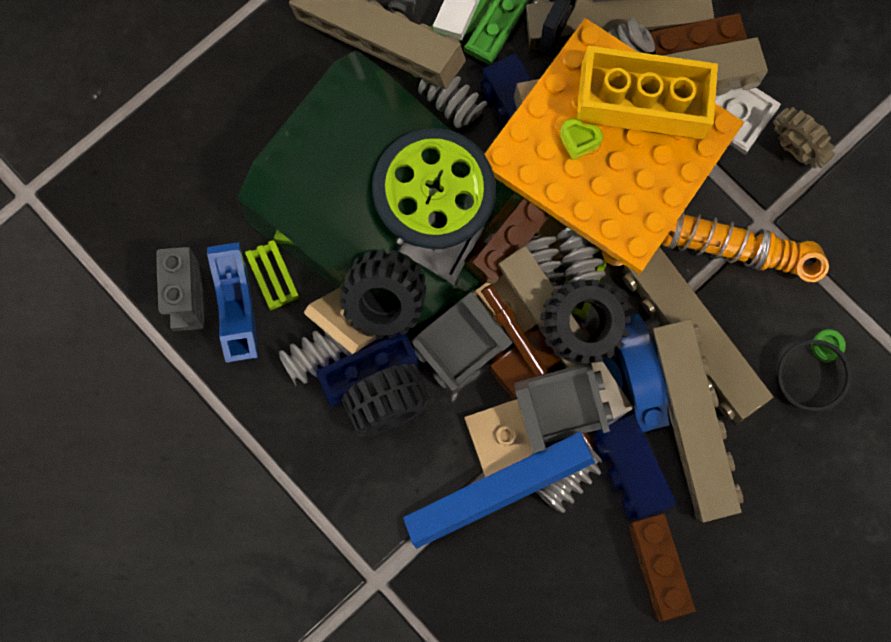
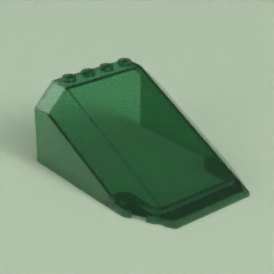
M354 51L331 65L254 160L237 200L248 224L270 240H274L281 248L342 290L350 265H353L357 257L363 258L364 253L370 250L376 254L378 249H385L386 253H391L392 250L397 251L400 245L397 243L399 237L394 235L381 220L372 196V179L377 162L382 154L394 141L412 131L426 128L449 129L381 67L358 51ZM426 149L421 154L422 160L427 164L433 165L440 160V155L435 149ZM456 162L451 167L452 173L458 178L467 177L470 173L468 165L464 162ZM405 166L395 171L396 179L402 183H408L414 177L412 170ZM442 172L439 173L437 180L432 185L426 184L429 189L435 188L439 192H443L439 189ZM496 178V199L491 215L484 224L481 234L514 194L511 188ZM462 193L456 196L455 203L468 210L473 206V199L470 195ZM405 198L399 202L398 208L401 213L411 215L417 210V205L412 199ZM464 266L454 284L447 283L421 267L419 274L425 275L427 291L421 316L418 318L414 328L409 327L408 332L419 334L470 291L478 289L484 283H481ZM384 288L369 289L374 296L380 299H398L390 290Z

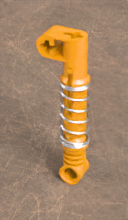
M683 211L662 242L664 247H671V249L677 245L680 251L686 248L694 249L696 255H700L703 252L710 253L713 259H717L720 256L726 257L729 263H734L737 260L743 261L747 268L752 266L754 269L763 271L767 268L782 269L784 272L790 271V273L799 275L802 280L807 282L820 281L829 270L828 260L818 243L805 241L796 244L792 240H781V238L776 237L774 232L766 231L765 229L757 237H754V232L751 231L750 226L743 229L734 227L733 221L730 225L718 223L716 217L713 221L700 218V213L694 217L684 214ZM601 249L603 259L613 266L624 265ZM748 258H751L752 260L750 264L746 263ZM817 258L816 262L812 265H803L807 259Z

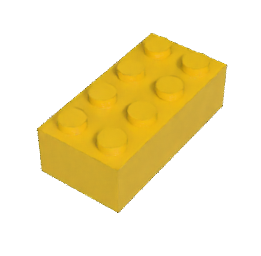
M588 45L581 66L576 119L583 123L705 139L714 124L718 64Z

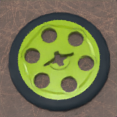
M426 128L412 131L398 138L384 151L374 171L372 196L381 220L394 235L418 247L443 249L459 245L472 238L484 226L491 215L496 199V181L488 159L474 142L453 131ZM429 148L435 149L440 155V160L433 165L427 164L422 160V152ZM456 162L466 163L470 169L469 175L464 178L456 177L451 171L452 165ZM404 166L410 168L414 175L413 179L408 183L399 182L395 177V171L398 168ZM442 172L439 189L443 192H436L434 196L432 195L429 204H426L429 197V187L426 184L432 185L437 180L439 173ZM462 193L470 195L473 199V206L468 210L458 208L455 204L457 195ZM405 198L412 199L417 205V210L411 215L401 213L398 208L401 200ZM433 212H441L446 216L447 224L443 228H434L429 224V215Z

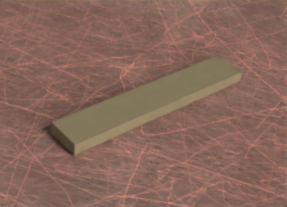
M523 246L497 265L540 328L544 327V320H540L541 313L546 311V307L543 305L547 299L552 298L551 293L555 289L528 248ZM571 314L570 327L573 334L581 341H589ZM559 357L566 369L585 364L566 361L564 357ZM603 361L591 363L594 372L601 371L606 390L599 391L602 403L609 401L614 418L613 421L608 422V425H611L632 410L633 406Z

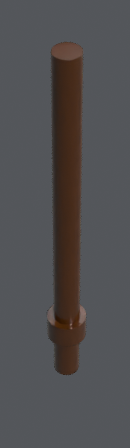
M492 284L482 289L483 296L494 311L492 316L499 326L505 328L534 375L537 377L548 374L549 372L515 321L516 315L510 305L504 304ZM588 433L582 434L588 447L593 450L596 445Z

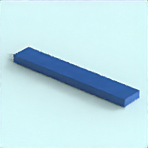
M581 431L547 447L546 450L539 451L403 517L414 547L418 549L594 464L595 461Z

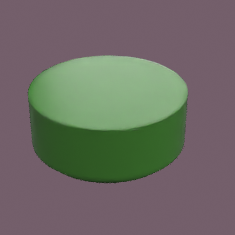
M823 330L813 338V340L829 342L838 347L843 353L845 352V340L835 330ZM811 344L813 355L822 362L831 363L840 358L832 349L824 345Z

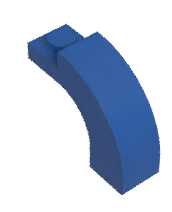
M240 243L207 247V256L217 296L220 324L219 337L225 362L258 358L253 302Z
M638 313L630 315L631 323L625 324V329L630 330L627 338H622L621 342L624 345L620 350H614V353L620 361L628 385L635 427L638 433L669 426L670 422L667 410L669 399L659 358L650 333Z

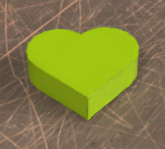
M568 119L561 127L560 138L571 159L576 160L597 150L603 140V133L595 125H584L580 120Z

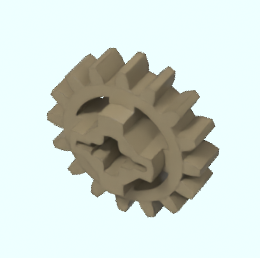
M794 107L790 110L786 108L773 121V124L776 126L774 131L780 134L778 139L781 141V146L785 151H789L799 162L805 165L810 163L813 168H823L835 155L832 151L835 149V146L828 142L831 137L828 136L825 127L815 122L814 118L809 114H805L804 111L801 110L798 113Z

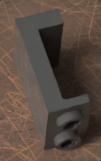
M190 247L158 249L156 255L158 310L160 314H170V327L172 331L204 329L202 267Z
M475 289L465 295L412 340V343L415 345L412 348L415 355L423 363L428 361L435 370L433 376L444 388L448 386L452 391L501 350L504 351L513 343L505 328L499 326L492 316L494 312Z
M591 363L515 382L516 396L533 453L546 450V443L568 438L580 431L582 434L603 429V433L610 432L608 422L614 420L609 401L602 403L599 391L606 390L600 370L593 371Z

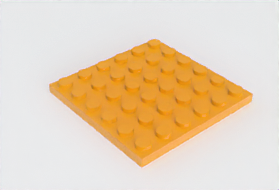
M585 18L491 144L485 156L497 180L640 275L736 136L744 121L715 103L714 124L705 139L592 124L599 127L603 133L601 145L597 150L572 160L560 138V130L565 121L576 119L581 66L588 45L637 52Z

